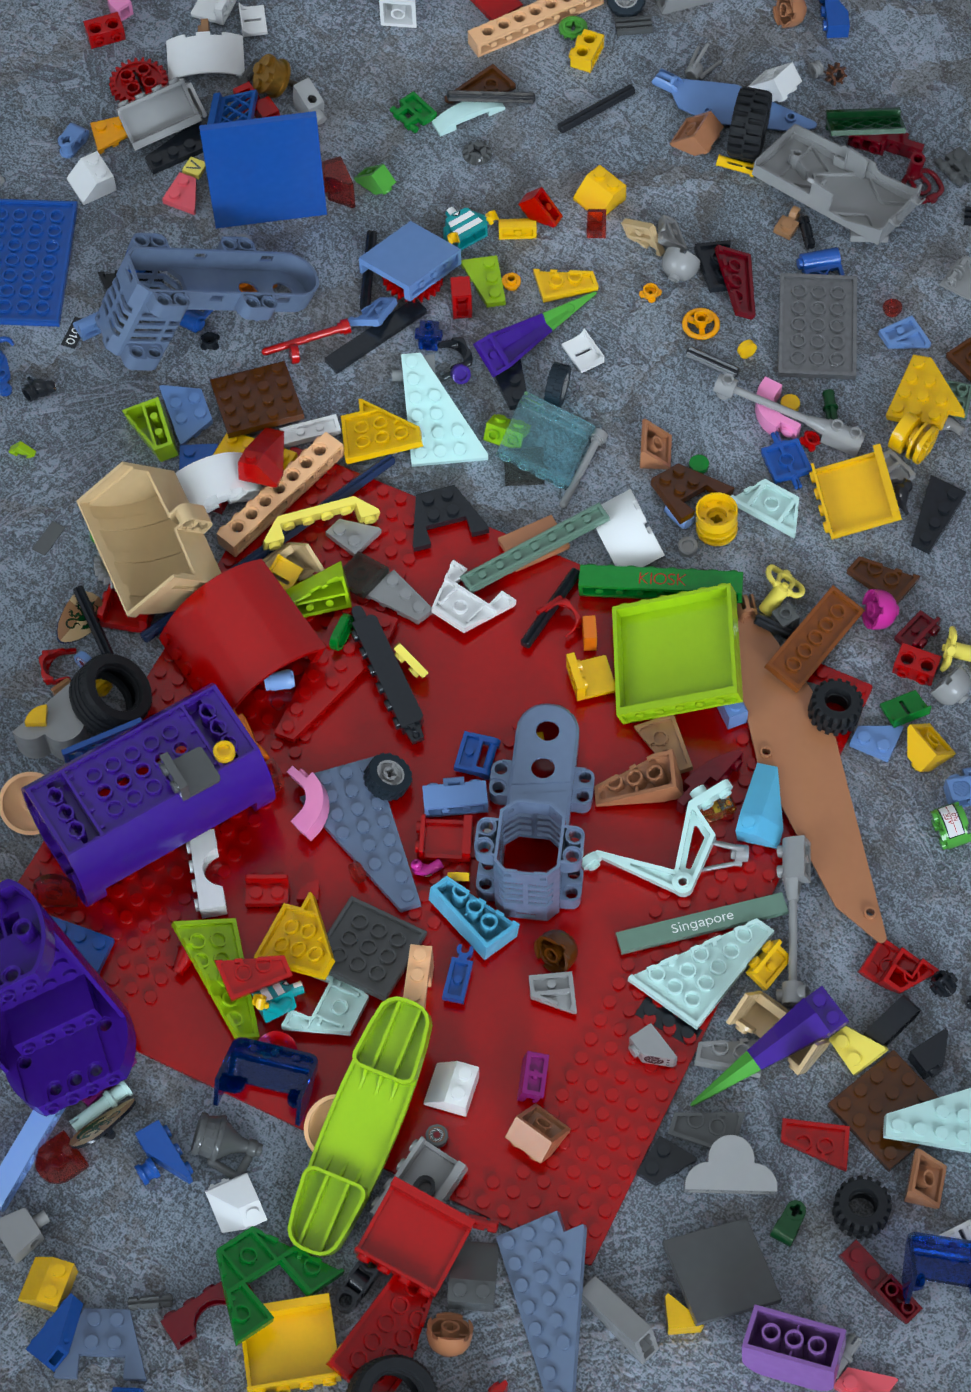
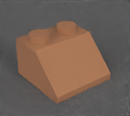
M711 111L686 118L670 142V145L693 156L705 155L712 149L711 146L714 141L720 137V132L724 126Z
M535 1103L515 1117L505 1138L514 1147L520 1148L527 1153L532 1160L542 1163L554 1153L569 1134L571 1128Z

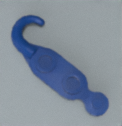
M6 336L0 337V343L9 342L11 346L14 345L11 338ZM0 350V395L9 396L12 393V387L8 384L11 374L7 358Z

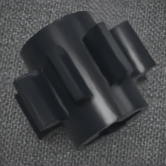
M948 970L937 971L931 977L930 982L933 985L930 986V989L935 995L949 997L955 993L957 989L955 982L958 979L953 972L949 973Z

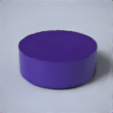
M457 364L451 369L450 375L457 384H465L471 377V371L464 364Z

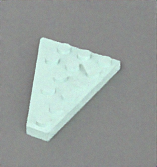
M421 352L401 354L407 421L420 427L423 447L410 450L412 467L488 460V453Z
M753 919L747 922L746 925L734 928L733 931L704 941L701 945H695L690 950L666 958L659 964L651 965L646 970L637 974H631L628 977V982L697 1030L749 966V962L756 957L762 946L772 937L774 930L759 919Z
M971 1088L887 1113L884 1116L883 1138L971 1153Z

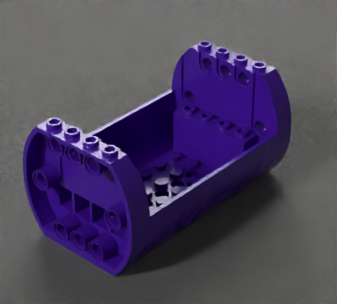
M214 683L206 685L21 788L27 808L43 840L86 907L106 897V888L239 812L250 806L254 811H257L276 799L273 780L260 749ZM226 740L234 745L236 754L231 762L220 763L214 758L213 748L217 742ZM180 746L187 748L184 753L179 754L175 752L176 748ZM197 747H202L219 773L221 780L219 783L183 801L179 793H174L169 784L171 780L168 776L164 777L159 768L161 764L156 763L160 755L166 752L174 760ZM142 767L149 769L145 775H139L137 771ZM122 778H127L130 780L129 783L125 786H121L118 784L119 780ZM102 789L110 790L107 796H100L99 792Z
M6 879L0 882V1068L6 1074L7 1080L15 1093L32 1110L47 1117L127 1079L136 1054V1033L131 1016L125 1005L32 893L18 882Z

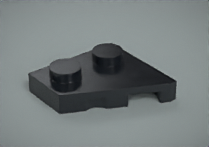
M659 1136L637 1170L636 1175L657 1186L664 1182L666 1178L678 1174L680 1170L688 1165L695 1164L697 1157Z

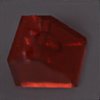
M341 156L323 161L324 189L328 200L355 208L354 183Z

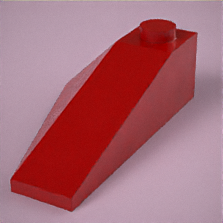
M265 428L245 448L238 461L239 480L277 488L283 477L284 431Z

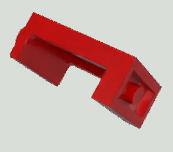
M109 584L107 591L103 592L102 606H99L97 610V618L100 619L101 626L141 633L151 626L155 614H139L137 617H127L117 592L114 591V588L111 589V584Z
M421 814V821H417L416 833L420 834V840L415 842V853H419V860L435 861L439 859L441 862L471 863L473 816L464 815V820L427 819L426 814Z

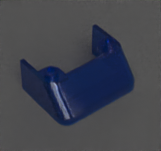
M244 1037L236 1038L231 1043L215 1077L213 1105L218 1106L224 1091L235 1094L242 1092L247 1084L287 1093L288 1105L296 1109L295 1125L300 1126L310 1102L317 1072L318 1058L308 1052Z
M920 1232L909 1233L905 1244L901 1280L904 1302L909 1304L913 1291L923 1289L925 1281L969 1287L971 1294V1240Z

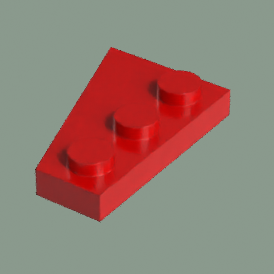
M284 955L251 959L238 958L224 961L214 960L231 1002L293 977Z
M787 1118L782 1119L781 1143L845 1172L847 1170L850 1126Z

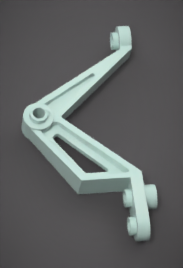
M725 779L708 790L704 785H700L690 792L692 800L688 802L675 869L599 850L583 857L582 868L593 871L601 865L599 862L603 860L680 897L689 896L692 894L711 852L712 843L716 841L714 831L700 810L705 811L713 806V802L719 798L721 800L727 798L732 793V784L728 779ZM697 826L704 836V840L691 869H687L686 864L693 830Z

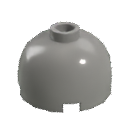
M667 247L662 258V268L665 274L668 275V279L677 283L693 278L700 267V260L688 251L685 254L681 253V248Z
M957 666L930 691L935 700L946 706L954 705L957 702L961 705L969 698L967 693L971 689L970 676L964 668Z

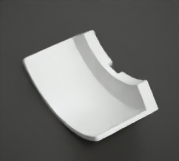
M210 31L196 32V36L186 37L183 34L166 41L168 80L175 77L182 78L207 73L242 76V73L245 71L242 35L222 32V35H210Z
M241 452L211 455L197 460L175 473L189 503L203 505L207 513L219 508V504L226 501L231 504L253 500L259 494L262 486L261 484L239 480L238 461L242 455Z
M631 489L601 504L609 515L610 521L598 526L596 529L615 566L627 567L632 565L644 567L665 556L651 527L646 528V518Z

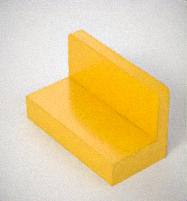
M529 218L498 220L499 240L537 238L536 221Z

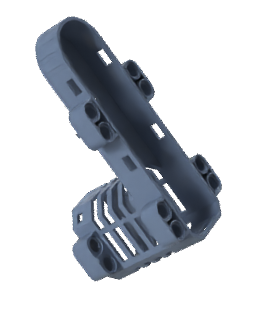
M135 233L116 277L102 299V305L95 317V321L101 330L105 348L116 356H121L126 368L130 370L152 371L157 368L187 310L236 311L237 314L247 320H269L274 312H298L305 309L319 286V278L311 264L302 257L288 252L257 251L254 243L246 237L225 236L221 238L216 249L170 248L167 239L161 234ZM195 254H206L205 257H194ZM262 256H272L271 259H261ZM135 270L152 271V273H136ZM158 271H167L175 278H177L181 282L183 290L180 284H178L168 275L164 273H158ZM139 279H148V281H139ZM154 279H163L176 290H171L162 282H156ZM241 283L250 284L257 292H241L239 285ZM275 284L284 285L291 293H275L273 286ZM150 287H159L160 289H150ZM122 314H126L127 316H129L128 319L123 317ZM117 317H118V319H119L120 322H122L123 324H125L124 327H122L121 325H119L118 320H117ZM139 321H154L155 323H139ZM113 325L117 331L121 332L120 335L115 333ZM135 329H160V331H135ZM131 337H156V339H131Z
M545 703L535 705L525 711L519 719L512 760L502 759L496 761L492 765L490 774L489 798L494 804L506 806L500 809L499 818L483 817L477 823L474 842L475 858L479 861L476 893L478 897L485 901H495V906L504 913L505 917L548 921L559 913L560 908L575 909L581 903L583 888V869L581 866L584 854L585 833L582 828L570 825L571 812L586 813L591 809L595 777L591 770L577 767L579 725L575 716L568 709L556 704ZM547 721L555 723L559 728L558 736L550 741L539 738L536 734V729L540 723ZM538 759H548L553 763L555 770L551 776L539 778L531 771L532 764ZM498 771H504L505 773H504V774H498L497 772H498ZM587 779L589 782L583 783L581 780ZM500 789L503 792L495 793L494 791ZM585 798L587 801L581 802L578 799ZM491 829L492 831L485 833L482 830ZM518 837L550 840L559 849L557 865L547 873L536 871L534 873L522 872L516 869L504 868L506 844ZM571 838H578L579 841L573 842V841H571L570 839H571ZM483 848H486V849H488L489 851L486 852V853H483V852H480L479 850H480V849H483ZM573 857L576 858L577 861L570 862L567 859ZM485 866H492V867H493V868L490 869V870L484 869ZM575 874L579 877L572 879L569 876ZM483 885L490 886L489 889H482L481 887ZM574 894L576 897L568 898L567 895Z

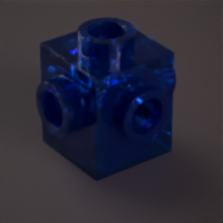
M420 320L419 328L416 327L415 339H418L419 349L438 351L437 344L443 339V330H440L439 322Z

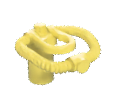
M773 564L767 566L765 571L766 577L773 585V588L759 605V609L763 614L772 616V611L777 609L786 597L795 599L803 597L805 587L792 577L789 570H782ZM772 571L777 573L776 579L773 578ZM784 579L787 582L789 581L790 584L788 585V583L786 582L781 583V580ZM793 587H797L799 592H793Z
M950 626L946 644L942 645L941 650L944 651V659L940 667L941 672H945L950 667L952 658L971 662V645L956 642L957 631L954 626Z

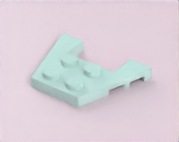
M328 975L326 980L319 979L329 984L312 1016L292 1010L287 1013L281 1025L282 1029L287 1031L351 1036L369 1001V996L365 992Z

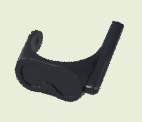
M453 337L451 340H443L437 344L439 349L452 348L458 351L463 357V362L458 364H464L467 367L472 365V352L463 337ZM451 371L442 375L444 381L451 377Z

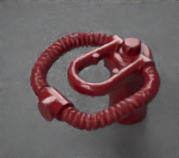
M915 152L911 155L906 174L901 182L906 184L908 181L911 187L917 188L913 181L921 178L922 183L927 185V190L920 192V195L924 196L930 193L931 183L923 173L929 174L934 178L939 190L926 196L922 204H934L937 202L938 197L943 194L944 185L932 169L923 168L926 160L925 156L920 152Z

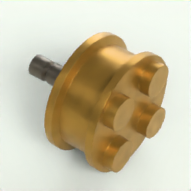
M272 54L264 55L253 67V88L260 94L267 93L271 98L280 97L287 86L293 88V85L298 83L290 79L291 68L289 62L285 59L277 60Z

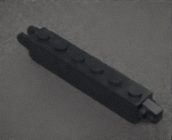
M360 605L354 606L351 610L354 622H352L353 630L350 631L353 640L355 642L358 641L361 646L359 652L363 660L367 659L369 663L367 669L371 677L375 676L377 680L375 685L379 694H384L386 700L383 702L387 711H392L394 718H392L396 730L400 729L402 735L406 734L412 744L423 741L424 736L421 729L424 723L423 713L377 617L374 615L367 616Z

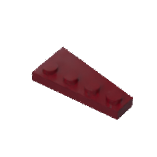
M717 245L714 250L735 316L752 320L756 313L751 254Z

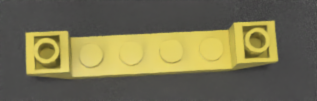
M352 496L277 516L264 539L263 550L269 549L273 551L283 545L285 539L282 532L283 529L284 531H289L301 524L307 526L313 524L316 520L322 519L326 521L338 514L342 516L348 515L353 510L358 523L370 525L378 520L380 511L378 508Z

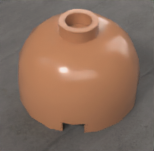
M774 0L777 3L776 6H773V15L776 24L782 25L781 28L795 27L804 20L807 12L805 0Z
M453 1312L438 1313L436 1318L432 1320L431 1317L428 1320L427 1341L430 1348L444 1357L458 1356L463 1354L470 1346L474 1327L470 1320L468 1322L463 1320V1315Z

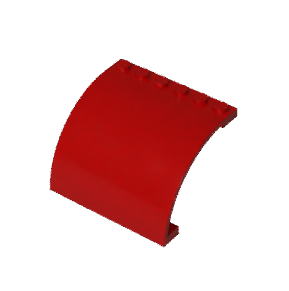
M262 559L235 566L217 575L197 589L174 612L158 638L195 692L210 683H214L234 710L256 686L274 672L304 656H307L311 663L318 662L326 649L324 643Z

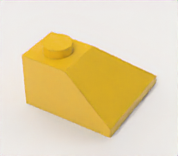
M930 723L910 724L907 727V757L912 762L911 765L915 770L930 772L956 754Z

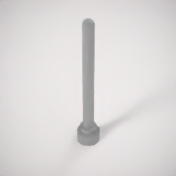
M594 428L590 436L591 444L559 503L561 508L567 507L596 449L605 443L608 434L604 430Z

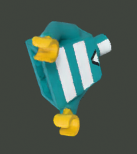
M450 207L445 212L447 218L443 228V239L462 251L487 237L488 224H494L493 221L499 220V217L495 210L481 214L471 211L466 207L458 212L454 207Z
M284 980L252 993V1004L256 1006L265 1023H268L294 1010L297 1007L294 997L305 993L301 981L289 985Z

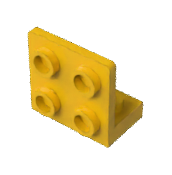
M574 652L566 654V668L577 701L615 692V682L606 655L580 661V659H576Z

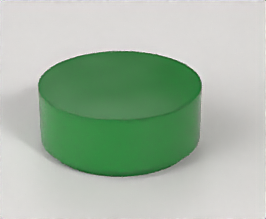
M694 455L689 461V468L705 474L709 468V460L704 455Z

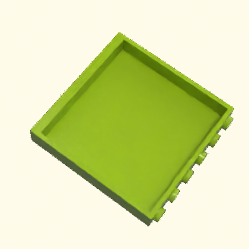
M721 583L708 588L701 587L688 592L681 591L678 594L668 596L661 595L653 599H641L638 602L622 603L612 607L616 715L622 724L743 702L737 598L731 583Z

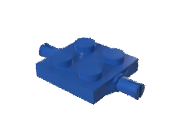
M778 431L772 432L771 437L774 443L771 446L761 448V455L774 484L791 480L795 490L801 489L802 484L799 477L808 475L812 471V467L799 439L781 440Z

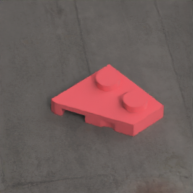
M179 172L162 198L163 204L195 215L196 178Z
M847 1367L834 1384V1389L838 1392H890L898 1382V1379L892 1376Z

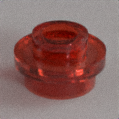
M888 299L883 304V310L887 316L896 317L902 311V304L897 299Z

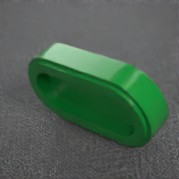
M344 613L341 616L330 637V649L340 651L343 648L353 628V615Z

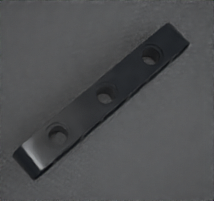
M422 1175L417 1178L412 1186L419 1189L422 1183H429L432 1188L425 1193L433 1197L435 1194L434 1179L428 1175ZM359 1260L335 1297V1303L340 1312L348 1314L357 1307L380 1276L381 1272L376 1269L377 1267L369 1268L362 1261ZM344 1296L352 1298V1303L348 1307L340 1305V1299Z

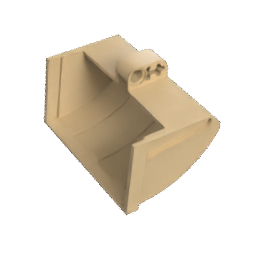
M122 461L76 501L127 617H137L139 614H159L176 611L197 589L221 574L204 535L212 527L211 519L203 505L189 503L174 471Z

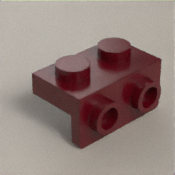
M920 610L899 631L894 641L900 645L905 643L923 649L927 645L928 639L931 636L935 637L940 631L941 618L937 616L935 619H932Z

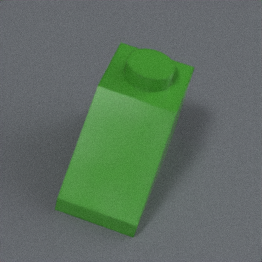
M384 164L365 167L353 178L355 182L374 195L389 193L392 190L391 186L396 183Z

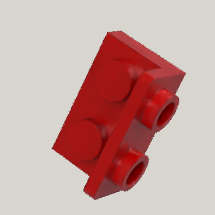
M254 872L245 875L246 907H282L284 903L289 904L290 883L287 874L281 872L273 874Z

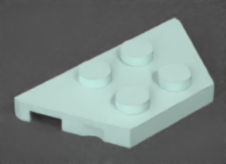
M767 479L757 482L754 486L745 488L742 493L736 496H730L735 500L739 509L795 538L799 506L798 496Z

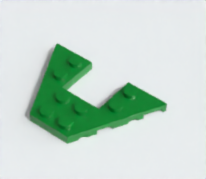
M253 1226L217 1248L215 1253L236 1346L271 1324L274 1320V1316L248 1287V1284L280 1265L306 1296H313L344 1274V1269L338 1270L322 1262L323 1259L312 1257L308 1252L296 1246L290 1247L279 1242V1238L267 1235L262 1230Z

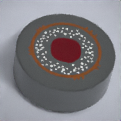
M439 1124L430 1126L426 1131V1141L437 1148L445 1146L448 1141L447 1129Z

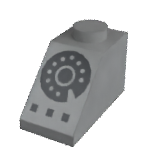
M652 1023L629 1037L628 1049L641 1062L667 1067L677 1065L676 1054Z

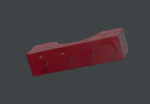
M221 1281L216 1285L211 1284L207 1286L201 1295L196 1298H189L183 1303V1307L176 1311H169L164 1315L163 1320L160 1321L177 1350L197 1338V1322L205 1310L215 1305L227 1306Z

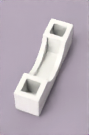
M210 829L186 843L188 854H192V860H189L190 873L195 874V879L191 880L193 892L198 894V898L194 899L196 912L200 911L202 919L228 914L223 886L215 885L205 877L208 865L219 857L215 831Z

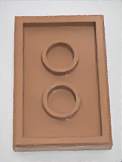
M549 515L499 537L498 543L503 551L506 552L552 528L557 523L553 516ZM566 543L519 568L516 572L570 549V544Z

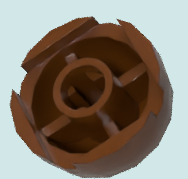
M549 930L534 942L536 957L538 959L542 958L545 962L543 966L552 973L567 971L577 959L578 948L576 942L570 934L563 930Z

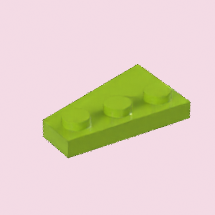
M497 255L461 260L460 266L470 276V282L476 287L477 293L486 307L506 305Z

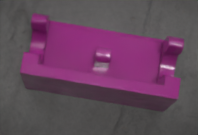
M527 1051L522 1059L517 1101L523 1102L526 1098H531L533 1103H537L540 1098L544 1097L549 1055Z

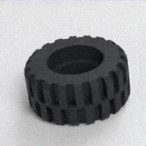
M746 86L740 88L728 136L727 154L731 158L755 162L761 155L772 106V93L770 91Z

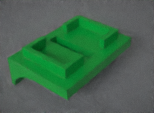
M916 690L879 705L893 728L926 716L931 711V705L927 706ZM901 702H902V704L904 705V707L906 708V710L908 711L909 714H907V713L905 712V710L903 709V707H902L901 704H900Z

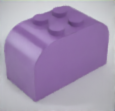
M754 1305L742 1344V1362L747 1368L760 1375L816 1391H829L834 1388L846 1346V1330Z

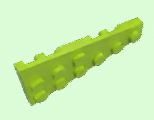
M236 918L173 921L171 926L236 1042L258 1040L260 1036L251 994L231 1002L214 963V960L244 959Z

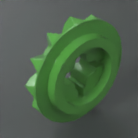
M568 16L559 23L560 35H563L565 39L570 38L573 40L578 35H581L584 29L588 28L586 21L578 16Z

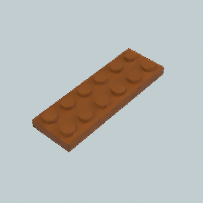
M832 585L764 668L797 693L865 610Z

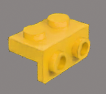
M780 939L767 941L761 948V954L749 962L748 965L750 967L745 972L763 991L771 986L788 964V953L780 946L782 944Z

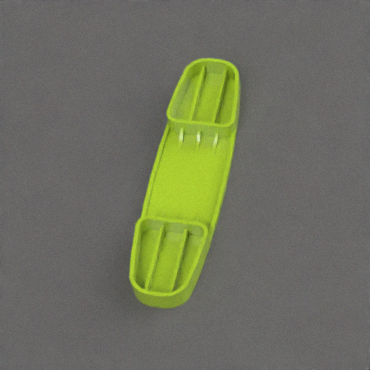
M398 996L383 1001L372 1016L353 1051V1059L329 1109L308 1167L302 1173L292 1205L287 1227L288 1235L292 1243L303 1251L323 1257L338 1252L352 1232L383 1171L413 1096L432 1031L431 1016L417 1002Z

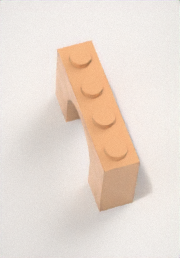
M410 944L403 998L417 1002L424 1008H426L427 988L432 986L434 961L432 946Z

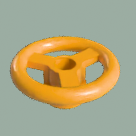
M695 308L684 315L682 328L689 337L697 340H706L717 334L720 328V320L713 311L707 308ZM714 321L713 330L705 334L707 324ZM688 322L694 324L699 329V334L689 329Z

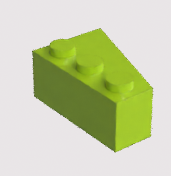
M159 397L122 410L128 423L160 462L179 456L165 408Z
M342 561L286 590V593L304 617L352 607Z

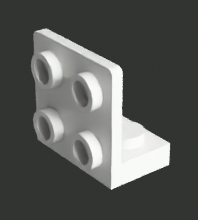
M197 0L191 11V16L199 19L208 18L210 22L224 25L237 0Z

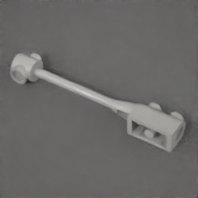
M720 373L713 389L718 398L727 400L731 399L733 394H736L804 422L822 435L820 443L857 457L866 433L862 432L859 427H849L843 424L840 419L833 420L807 416L737 386L739 380L734 379L731 374Z
M805 835L785 837L782 839V845L777 846V856L782 858V865L777 866V876L782 878L784 882L787 901L789 902L788 981L782 982V988L776 990V998L778 1002H782V1006L787 1008H793L803 998L810 995L808 984L797 981V902L800 896L801 884L811 883V842Z

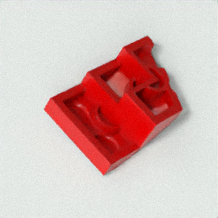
M886 939L884 943H875L857 972L875 984L900 994L931 977L939 969L924 958L918 959L903 947L899 949Z

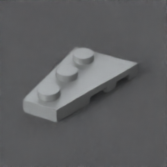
M740 1038L739 1041L731 1042L726 1040L699 1042L694 1065L726 1071L759 1039L748 1040V1038ZM762 1070L751 1075V1077L760 1078Z

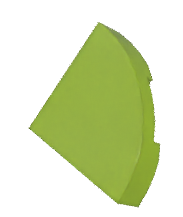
M21 441L12 445L8 451L14 456L20 454L25 455L26 458H32L36 453L34 449Z

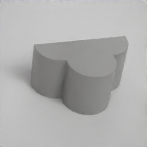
M70 683L45 703L48 707L47 726L26 727L24 721L12 731L18 750L24 756L39 759L52 753L56 758L64 760L62 749L90 738L87 727L82 724L72 709L69 699Z
M725 1135L717 1139L707 1153L706 1162L694 1166L686 1176L683 1185V1193L774 1195L777 1192V1180L773 1172L762 1164L754 1163V1152L751 1145L745 1139L736 1135Z

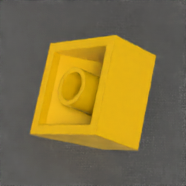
M598 165L586 175L573 200L600 221L626 200V185L604 167Z
M35 1257L18 1301L56 1312L61 1302L70 1294L78 1274L75 1264L55 1257Z

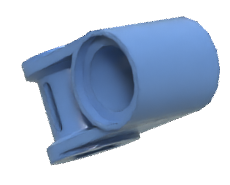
M70 123L58 137V144L61 147L59 149L60 155L63 158L75 156L82 145L87 142L89 130Z

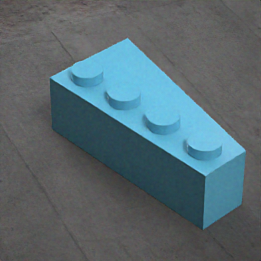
M446 876L430 887L429 901L463 938L473 946L475 951L484 960L517 937L519 923L509 920L504 916V913L498 909L494 910L486 904V901L480 897L479 899L470 894L468 889L450 877Z

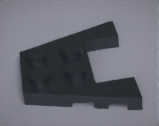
M455 485L416 494L413 535L414 552L431 548L427 532L429 529L466 520L471 536L475 537L489 533V527Z

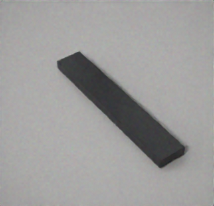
M417 299L415 303L412 301L407 302L389 314L382 325L378 327L371 326L325 357V362L336 374L427 314V309Z

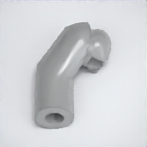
M948 417L941 431L952 430L959 436L965 428L953 418Z

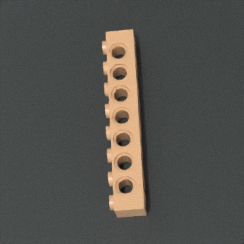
M537 0L532 4L468 30V44L479 58L556 25L568 16H577L604 4V0Z
M327 432L318 436L308 449H304L295 461H291L287 465L277 488L263 487L253 500H249L240 512L235 513L226 525L219 528L216 533L218 544L234 557H237L275 521L277 516L283 514L344 456L343 444Z

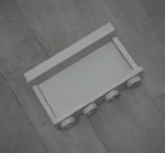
M175 77L169 80V84L166 86L157 85L151 88L152 92L148 94L142 92L135 95V99L130 102L126 99L118 103L119 107L115 108L133 150L136 151L202 121L183 78Z
M421 1136L419 1140L415 1139L409 1148L410 1153L407 1158L401 1159L398 1163L395 1176L410 1185H413L416 1179L422 1175L432 1177L435 1182V1194L433 1197L446 1204L468 1171V1168L464 1163L450 1157ZM392 1177L386 1181L383 1187L385 1191L381 1197L377 1196L370 1206L373 1216L390 1187V1183L393 1180ZM422 1183L419 1186V1189L423 1192H428L432 1188L429 1183Z

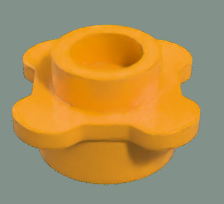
M647 283L644 285L643 290L639 292V296L647 299L649 303H654L656 298L662 294V290L654 283Z

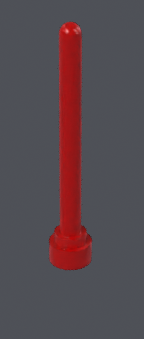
M347 318L342 319L336 326L263 348L261 352L266 356L289 349V345H301L337 333L346 335L352 333Z

